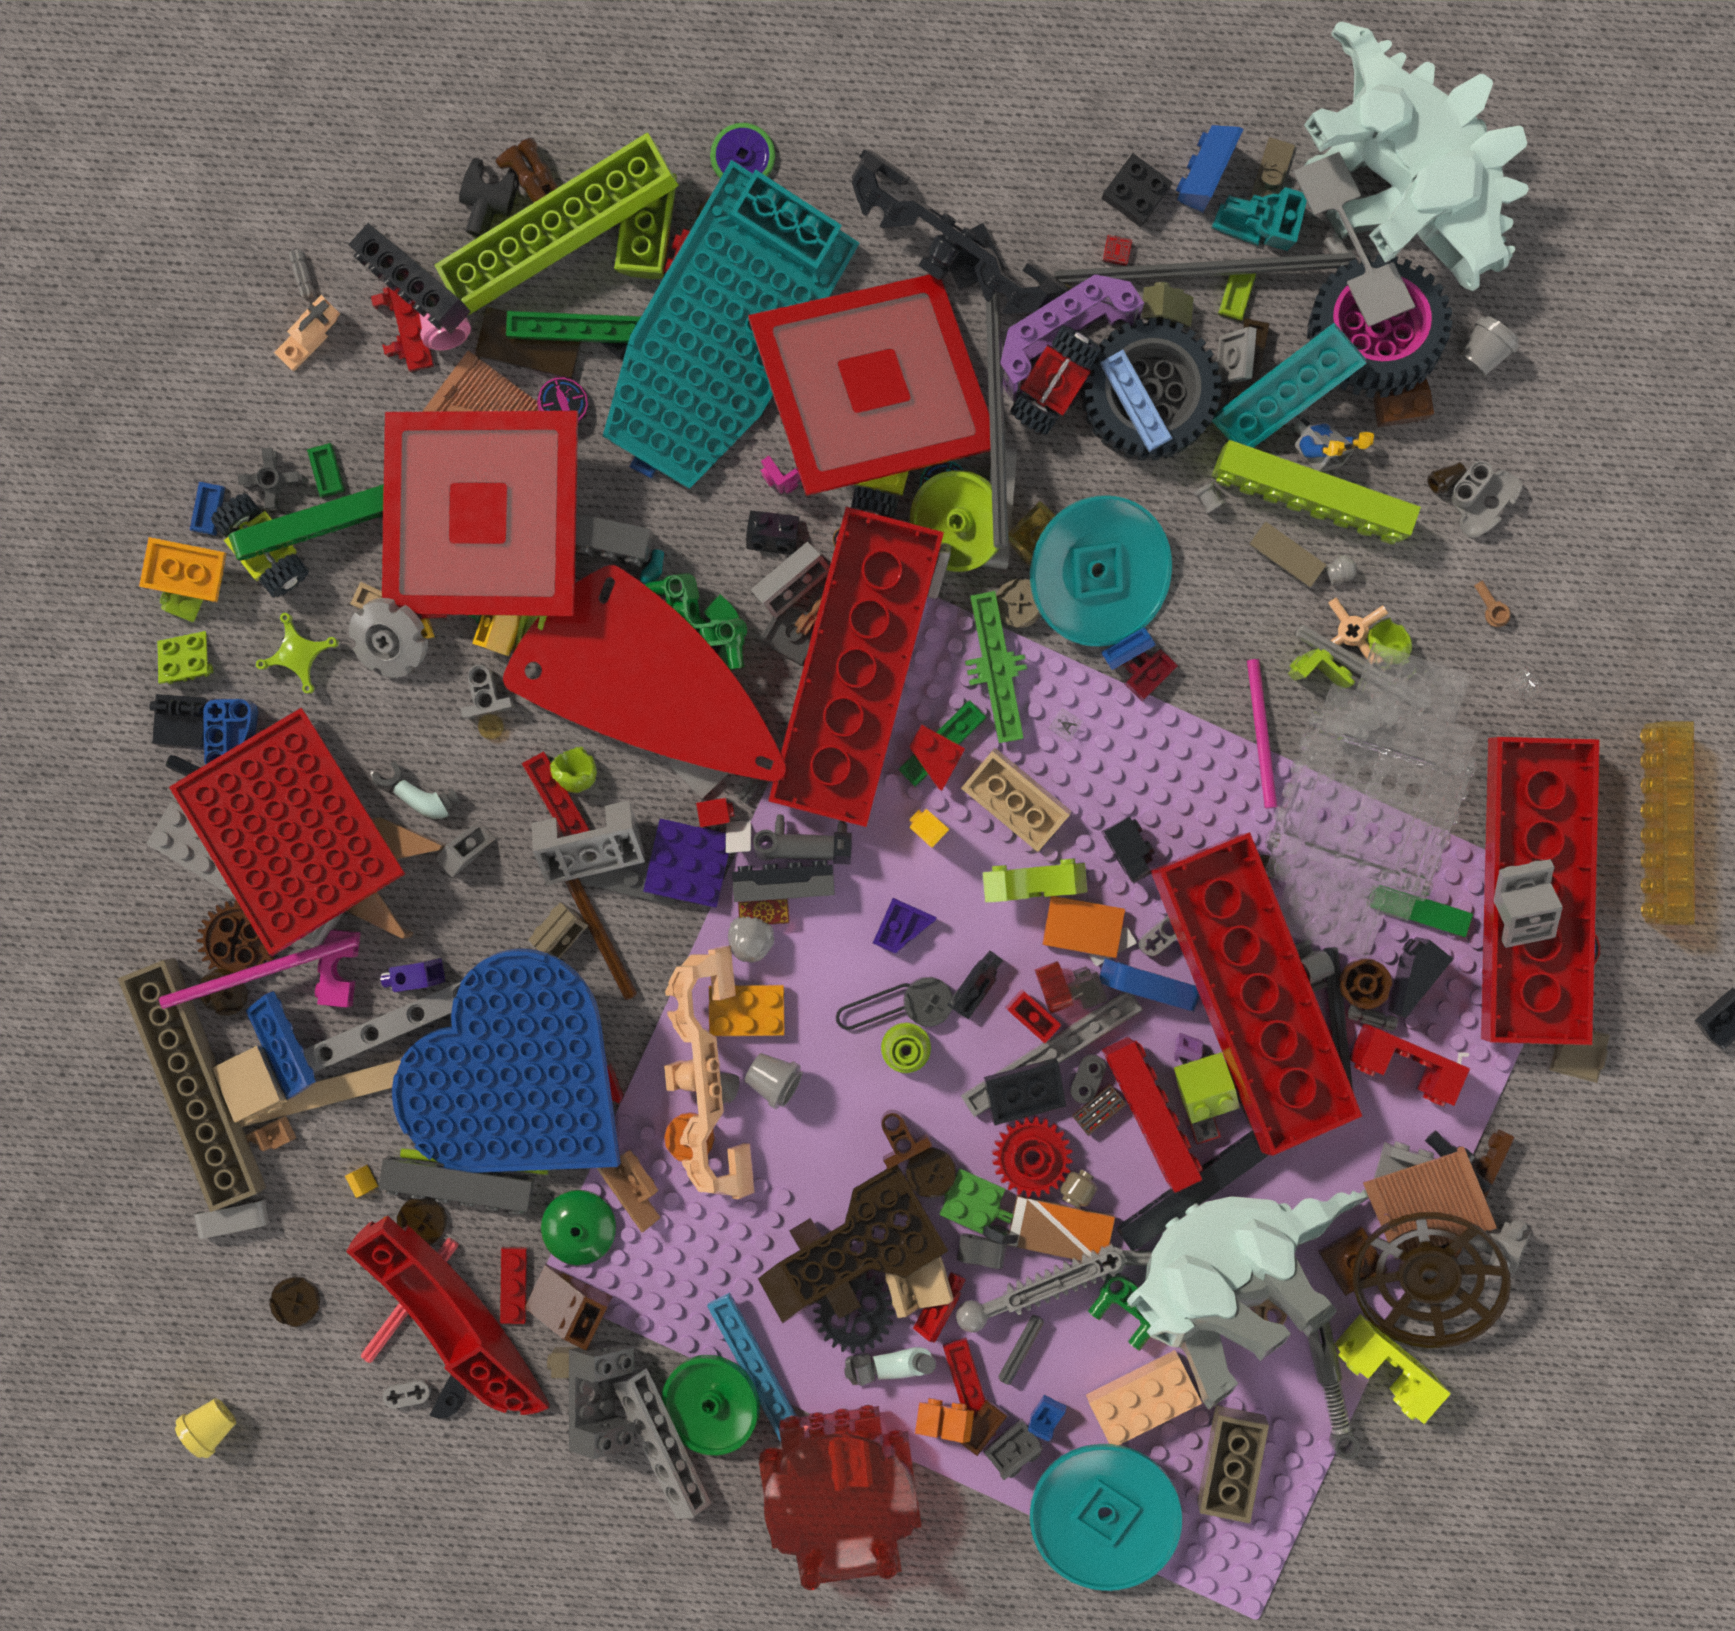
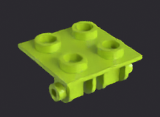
M206 631L157 641L159 684L168 683L171 685L173 682L182 680L185 682L188 681V678L194 680L195 676L209 677L214 672L212 664H208Z

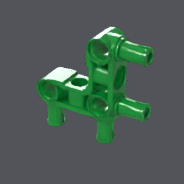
M687 573L670 575L664 580L645 584L646 587L658 596L666 595L667 604L676 610L710 646L724 645L726 647L729 669L745 667L741 644H744V637L747 634L746 623L740 618L730 617L711 620L708 623L705 620L703 621L700 617L698 606L699 591L693 575ZM730 626L733 629V635L730 632Z
M1119 1272L1115 1276L1108 1274L1099 1292L1101 1294L1088 1312L1100 1321L1112 1303L1120 1305L1141 1323L1128 1340L1130 1345L1140 1351L1150 1338L1147 1330L1151 1325L1136 1307L1131 1308L1127 1303L1130 1295L1138 1288L1134 1281ZM1116 1280L1123 1282L1121 1289L1117 1291L1110 1289L1112 1282Z

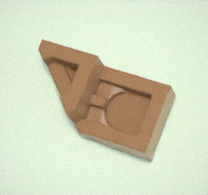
M284 1116L246 1135L245 1138L247 1142L251 1141L259 1145L260 1150L266 1151L270 1148L274 1150L296 1139V1136L287 1117Z

